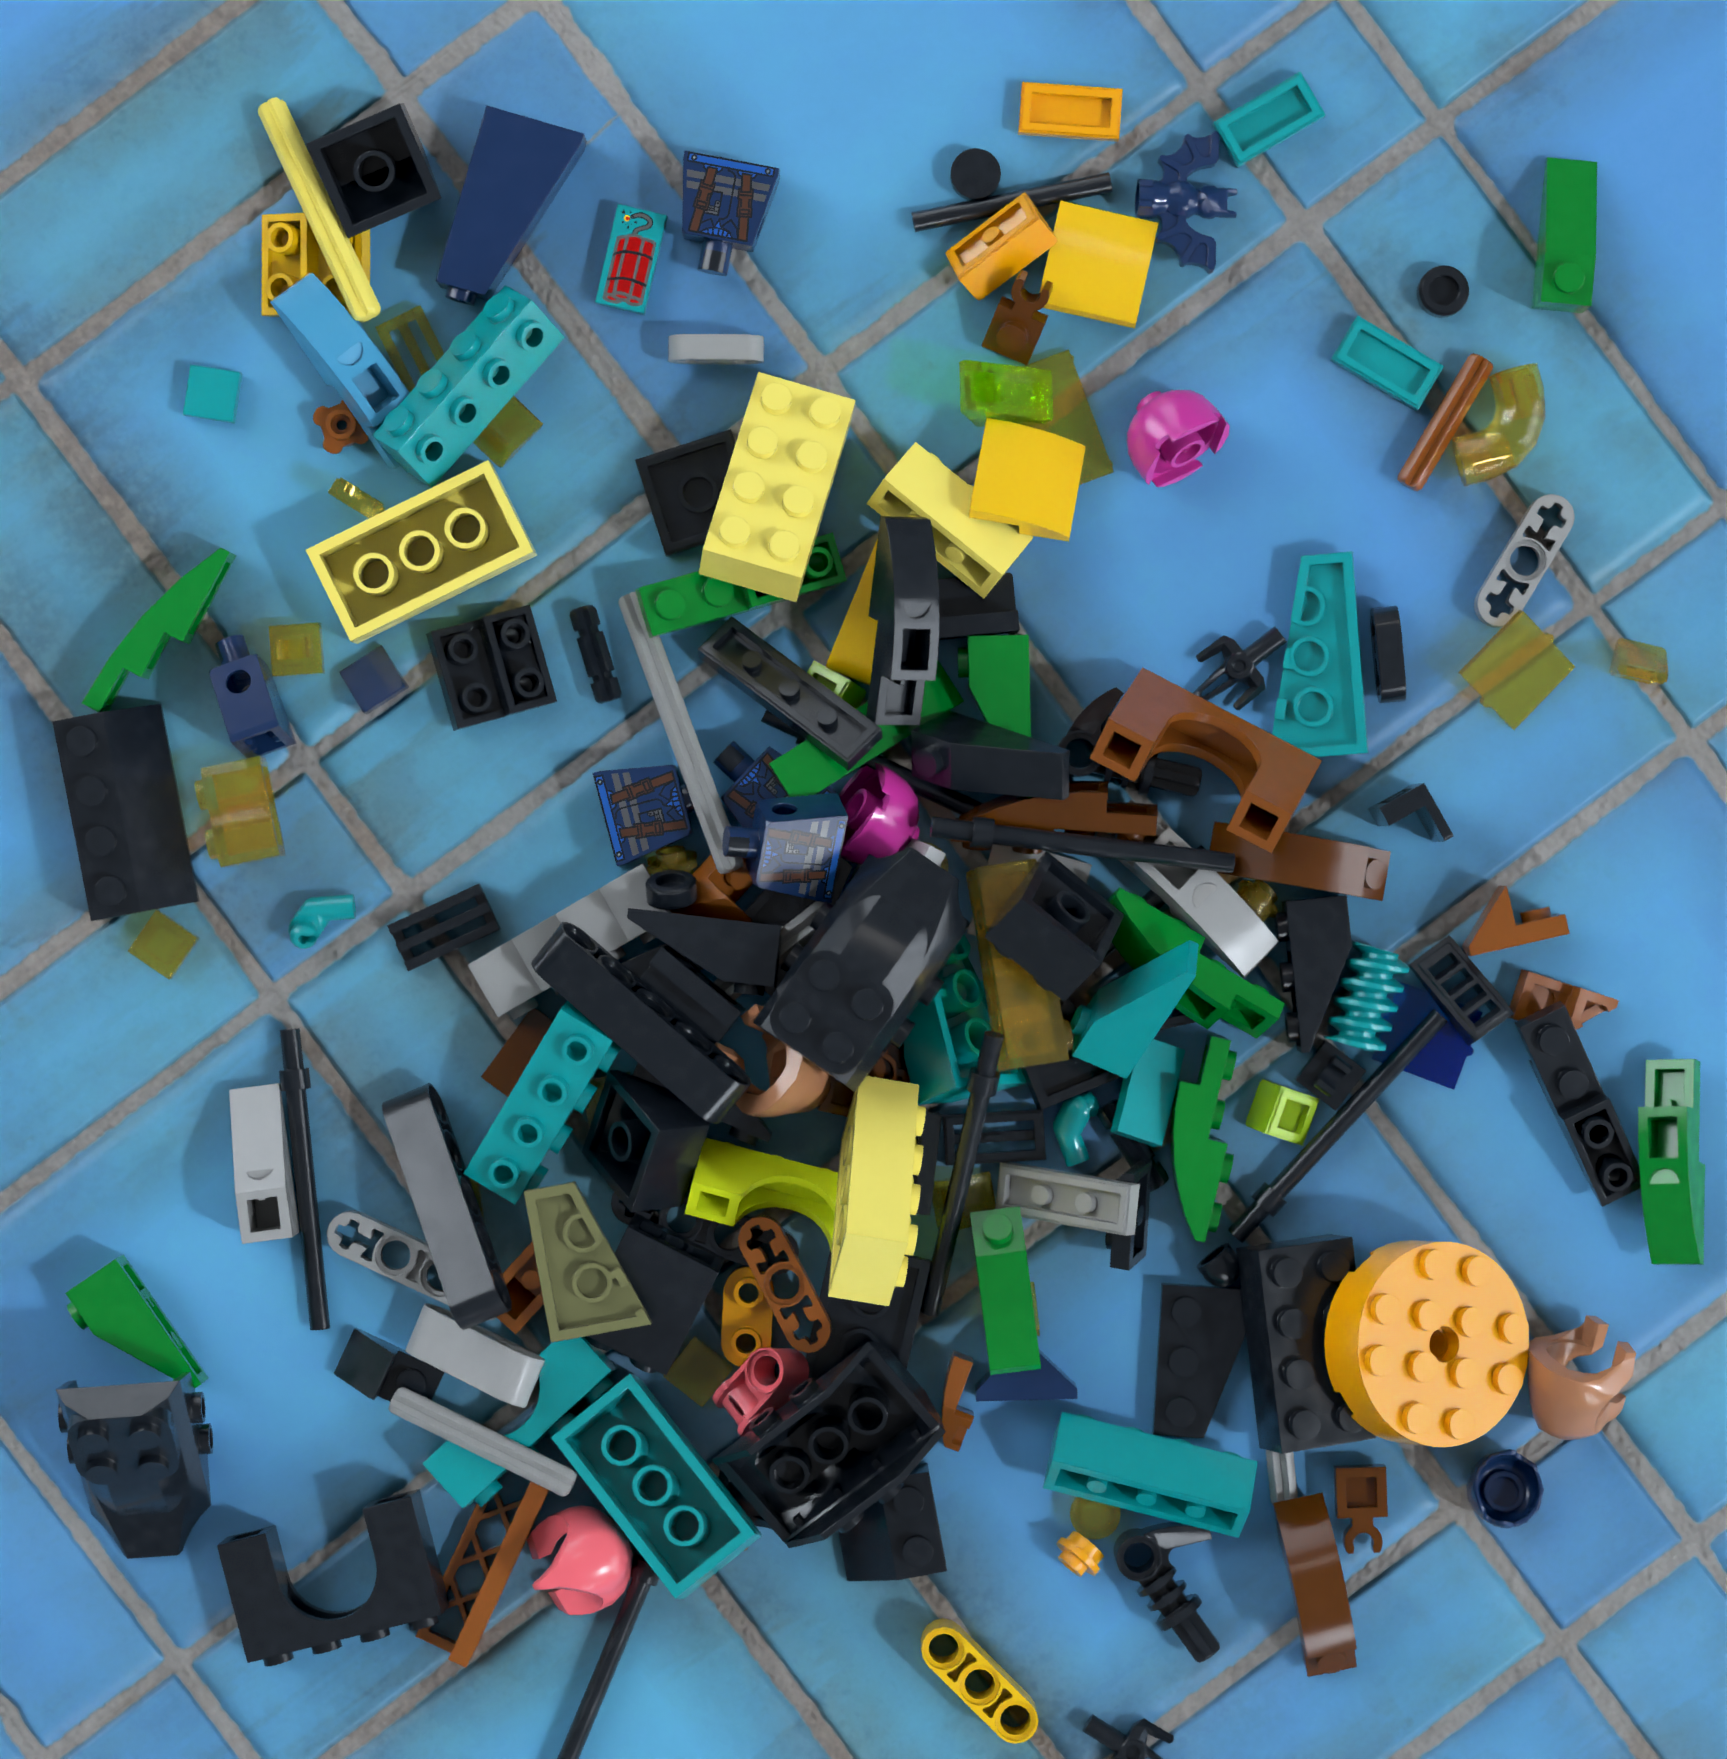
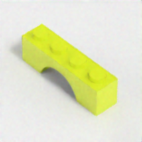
M706 1138L693 1177L685 1214L734 1227L741 1218L758 1209L770 1207L790 1209L807 1216L822 1229L832 1253L838 1172L785 1159L778 1155H770L736 1146L729 1142Z

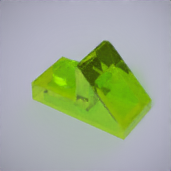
M971 360L959 362L960 412L977 427L985 426L986 418L1039 424L1053 420L1052 370Z

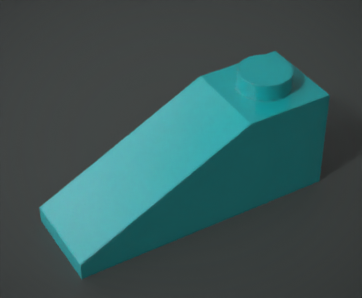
M1189 940L1098 989L1087 1006L1081 1004L1077 1008L1071 1020L1069 1032L1074 1034L1072 1056L1127 1079L1196 977L1199 944Z

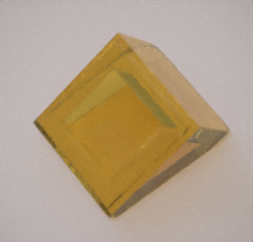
M513 396L473 443L501 468L539 431L543 423Z
M1620 638L1615 644L1609 673H1612L1611 676L1654 686L1661 685L1667 682L1668 679L1667 652L1662 647Z
M990 1171L972 1174L959 1230L971 1227L970 1212L993 1210L996 1208ZM950 1178L934 1181L932 1202L938 1230Z

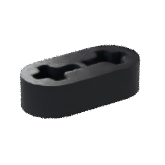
M1398 607L1371 608L1370 631L1379 703L1405 701L1406 676Z

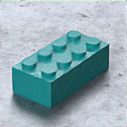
M627 1375L551 1437L675 1599H685L762 1536L758 1528L639 1376Z

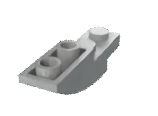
M1158 823L1156 836L1145 835V840L1140 841L1191 848L1170 827L1165 830ZM1099 832L1097 834V837L1116 839L1115 833ZM1119 860L1170 906V913L1175 918L1185 922L1190 929L1206 937L1204 944L1243 979L1278 944L1277 938L1263 921L1216 871Z

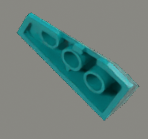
M965 934L938 975L945 982L928 1007L920 1002L909 1017L916 1024L904 1041V1059L910 1083L919 1084L918 1105L952 1103L969 1098L970 1092L966 1089L970 1069L977 1065L983 1035L988 1030L1004 1035L996 1069L1000 1073L997 1091L1027 1083L1003 1023L1000 1021L988 998V995L991 993L985 978L979 980L968 958L971 946Z

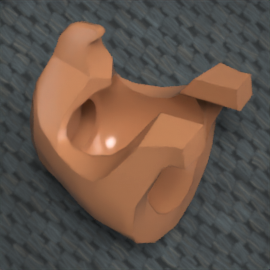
M755 1004L740 1017L745 1025L763 1032L762 1038L767 1046L766 1057L770 1087L767 1091H764L751 1083L735 1105L742 1113L754 1117H777L809 1112L820 1106L831 1091V1076L754 1024V1020L764 1007ZM715 1043L722 1052L745 1071L744 1060L733 1049L720 1043Z
M1586 1315L1584 1323L1578 1328L1555 1335L1536 1337L1530 1340L1527 1374L1532 1414L1539 1429L1559 1439L1574 1440L1596 1435L1607 1422L1620 1414L1625 1403L1626 1396L1618 1392L1633 1376L1637 1354L1628 1342H1617L1612 1365L1606 1370L1598 1373H1583L1566 1368L1568 1362L1574 1358L1592 1355L1603 1347L1609 1324L1597 1316Z

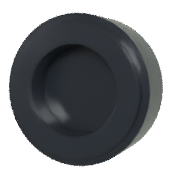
M979 148L968 149L960 153L955 158L950 172L953 189L959 196L969 201L990 197L998 188L1001 178V169L997 159L990 152Z
M1446 265L1430 269L1420 279L1417 286V299L1421 308L1429 315L1437 318H1446L1456 314L1466 304L1469 296V285L1465 276L1458 269Z
M683 870L657 872L650 876L645 883L647 903L657 909H681L693 904L697 900L696 878Z

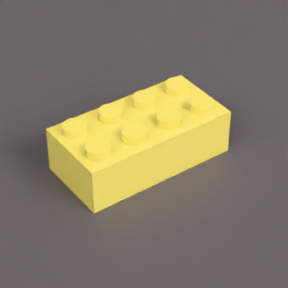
M758 372L703 546L699 568L700 575L797 602L849 431L856 400Z
M489 460L306 549L310 561L349 640L355 644H359L537 556L493 464Z
M867 1076L854 1092L841 1137L828 1297L889 1306L895 1286L904 1287L908 1269V1257L904 1255H914L918 1235V1225L911 1224L910 1215H916L921 1192V1185L914 1184L913 1175H919L923 1158V1145H917L915 1137H921L926 1116V1107L918 1105L919 1084Z

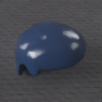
M1511 1449L1485 1455L1472 1468L1466 1485L1468 1501L1473 1510L1482 1520L1500 1528L1517 1527L1527 1523L1540 1509L1544 1492L1537 1465L1517 1453L1516 1450Z

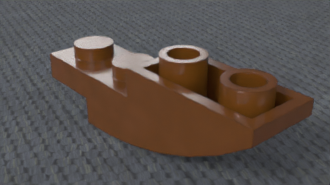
M1109 781L1069 782V797L1064 800L1002 795L974 807L956 819L972 821L974 816L992 818L995 820V824L1048 831L1064 829L1065 833L1094 836L1095 832L1115 833L1116 839L1140 842L1145 840V835L1156 836L1158 805L1107 801ZM951 839V841L962 842V847L965 849L977 851L990 850L970 847V841ZM1012 847L1014 852L1022 854H1039L1043 852V850Z

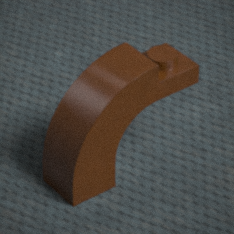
M1214 821L1209 850L1235 853L1233 873H1217L1383 901L1391 851L1284 832L1271 854L1227 831L1229 823Z
M1323 1493L1274 1502L1277 1533L1293 1594L1307 1676L1331 1674L1340 1670L1357 1667L1355 1656L1357 1646L1341 1562Z

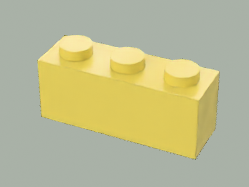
M915 442L882 480L866 504L881 516L926 517L930 519L937 561L984 599L1034 537L1019 534L1018 525L969 518L974 486L967 484L947 468L936 455L929 453Z

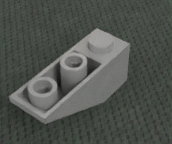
M280 1083L230 1089L235 1196L242 1244L294 1237L300 1233Z

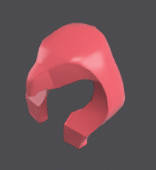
M580 1505L557 1512L539 1523L527 1539L532 1559H541L552 1554L557 1541L567 1534L550 1567L532 1584L534 1590L554 1589L548 1592L558 1610L568 1615L592 1614L612 1605L625 1592L630 1580L633 1555L629 1538L612 1517L594 1507Z

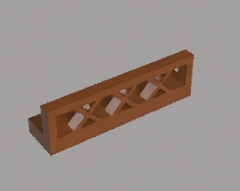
M530 1481L522 1499L504 1505L500 1492H498L494 1496L497 1508L485 1512L489 1501L481 1508L476 1504L443 1575L446 1592H448L451 1586L455 1599L449 1601L450 1606L448 1608L458 1605L464 1621L457 1641H454L430 1630L431 1626L418 1629L415 1637L450 1652L448 1660L467 1668L550 1490ZM518 1507L512 1522H510L507 1511ZM500 1514L507 1532L502 1544L483 1550L476 1529L481 1520ZM472 1540L476 1553L464 1557ZM497 1553L489 1568L486 1556ZM479 1559L485 1576L484 1583L480 1590L462 1596L455 1574L459 1566ZM476 1598L470 1613H468L465 1602Z

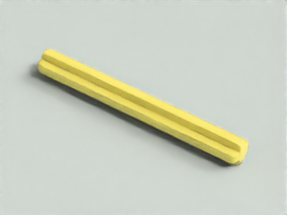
M277 97L271 98L258 107V115L352 318L361 323L367 322L380 314V304L349 238H347L286 102Z

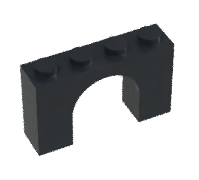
M420 1489L373 1500L362 1509L376 1560L377 1574L374 1589L368 1600L350 1610L328 1611L318 1608L307 1602L296 1591L287 1571L276 1525L229 1536L217 1545L247 1663L263 1659L264 1666L278 1665L294 1659V1651L311 1647L314 1655L322 1654L342 1647V1639L360 1636L362 1643L389 1636V1628L408 1623L409 1630H418L439 1622L438 1616L446 1611L450 1603Z

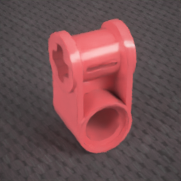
M757 1349L750 1354L748 1359L729 1379L718 1387L712 1397L713 1403L718 1408H725L737 1423V1432L742 1437L751 1430L750 1425L759 1414L770 1407L777 1411L790 1401L789 1395L800 1383L808 1379V1362L805 1356L795 1349ZM776 1363H778L780 1370L778 1379H776L774 1373Z

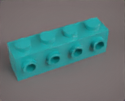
M505 285L498 294L487 301L483 311L467 329L455 337L450 348L437 363L419 378L417 385L399 406L387 414L383 424L372 436L406 472L431 488L434 487L565 337L531 299Z
M566 1001L463 1174L514 1205L525 1190L538 1188L549 1171L548 1168L541 1165L550 1150L558 1155L573 1128L565 1124L573 1110L581 1114L584 1112L598 1089L590 1081L598 1068L606 1073L608 1072L622 1048L572 1004Z
M1062 1412L1052 1439L1043 1488L1239 1538L1251 1509L1258 1461L1243 1458L1233 1452H1219L1196 1446L1182 1439L1172 1440L1145 1433L1135 1427H1121L1098 1421L1088 1415H1074Z

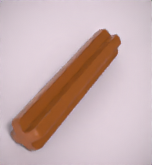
M1472 353L1466 359L1398 474L1397 480L1404 486L1414 491H1419L1424 487L1493 370V364L1486 358Z

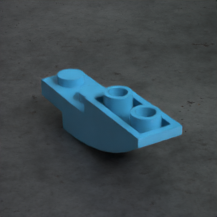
M308 273L270 301V303L326 385L334 386L390 469H397L400 464L372 435L383 424L387 414L397 408L410 392L345 307L314 273Z

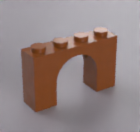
M1143 667L1108 718L1089 758L1134 782L1149 759L1161 752L1186 753L1211 763L1234 782L1241 796V801L1226 830L1271 854L1322 760Z

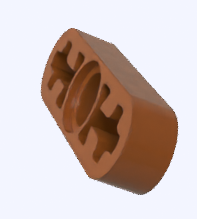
M759 1215L749 1219L739 1232V1247L786 1339L793 1348L800 1352L811 1353L818 1351L830 1338L832 1331L831 1320L783 1227L776 1219L766 1215ZM759 1225L763 1231L772 1229L775 1237L769 1243L775 1257L784 1250L789 1260L778 1261L772 1264L766 1272H762L758 1263L766 1262L768 1258L760 1246L753 1249L750 1247L748 1240L754 1236L752 1227ZM788 1269L798 1276L800 1287L797 1294L793 1297L781 1298L772 1291L770 1285L771 1278L778 1270ZM805 1295H808L812 1305H805L802 1309L808 1320L815 1321L818 1319L821 1322L822 1327L816 1332L818 1340L811 1342L807 1336L798 1338L795 1330L801 1324L796 1312L794 1311L789 1317H785L781 1308L794 1306Z

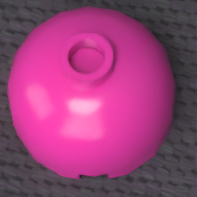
M1170 390L1164 393L1155 391L1144 397L1136 407L1138 412L1130 422L1127 432L1128 455L1134 467L1148 485H1150L1152 480L1156 487H1165L1184 479L1202 467L1201 462L1195 459L1202 455L1209 447L1216 454L1229 436L1230 425L1212 403L1195 391Z
M875 763V770L867 765L861 768L846 783L839 794L848 815L841 858L858 865H862L869 854L876 858H882L904 850L912 838L918 839L920 832L917 826L919 821L917 796L905 779L881 763Z

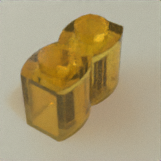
M256 756L201 768L202 780L195 781V792L200 809H208L211 817L212 829L205 830V841L211 860L218 859L220 867L229 868L285 856L284 841L275 807L274 792L266 757Z

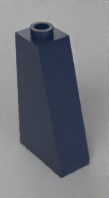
M486 105L436 279L440 288L447 289L446 298L474 306L476 298L488 301L492 297L582 156L587 143L583 133Z

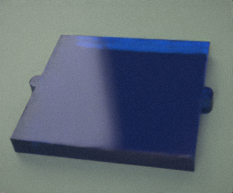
M1399 981L1404 986L1403 993H1395L1392 1000L1399 1006L1397 1012H1390L1382 1016L1393 1025L1390 1032H1381L1379 1035V1039L1387 1044L1386 1050L1373 1051L1371 1059L1383 1063L1429 1012L1435 1009L1448 1023L1403 1071L1454 1090L1466 1057L1473 1054V1048L1465 1043L1427 991ZM1457 1003V1005L1460 1008L1464 1006L1463 1004ZM1474 1010L1467 1017L1474 1024L1481 1018L1483 1012Z

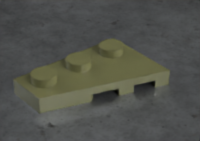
M576 1182L525 1190L524 1197L551 1343L651 1325L652 1321Z

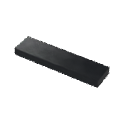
M732 616L698 648V655L702 661L847 771L883 738L882 728Z

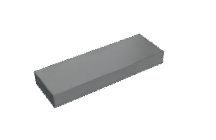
M1002 1162L999 1167L995 1209L1020 1206L1021 1217L1124 1236L1135 1235L1140 1184L1013 1162Z

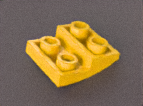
M1060 201L1053 231L1057 242L1049 249L1040 292L1047 280L1053 282V290L1047 304L1043 308L1135 329L1159 223Z
M305 214L262 215L261 315L280 317L270 301L308 273H314L350 313ZM369 229L349 238L370 283Z
M986 418L969 509V518L1018 525L1019 534L1069 542L1086 446L1041 429Z

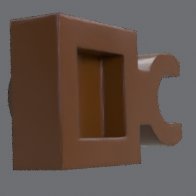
M1022 270L1017 275L1011 289L1013 300L1004 296L1001 297L981 346L1028 365L1048 318V315L1037 310L1042 309L1047 304L1053 290V282L1047 280L1040 293L1032 294L1024 286L1028 272Z
M1384 1464L1334 1466L1335 1516L1337 1519L1350 1518V1524L1346 1527L1342 1536L1344 1549L1348 1554H1353L1355 1537L1360 1533H1367L1371 1536L1372 1551L1380 1553L1383 1540L1379 1530L1373 1525V1517H1388L1386 1466Z

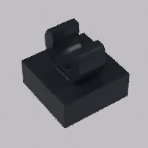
M1324 1039L1294 1080L1336 1111L1366 1070Z

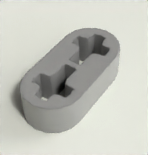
M750 334L668 336V362L675 364L730 365L764 363V337Z

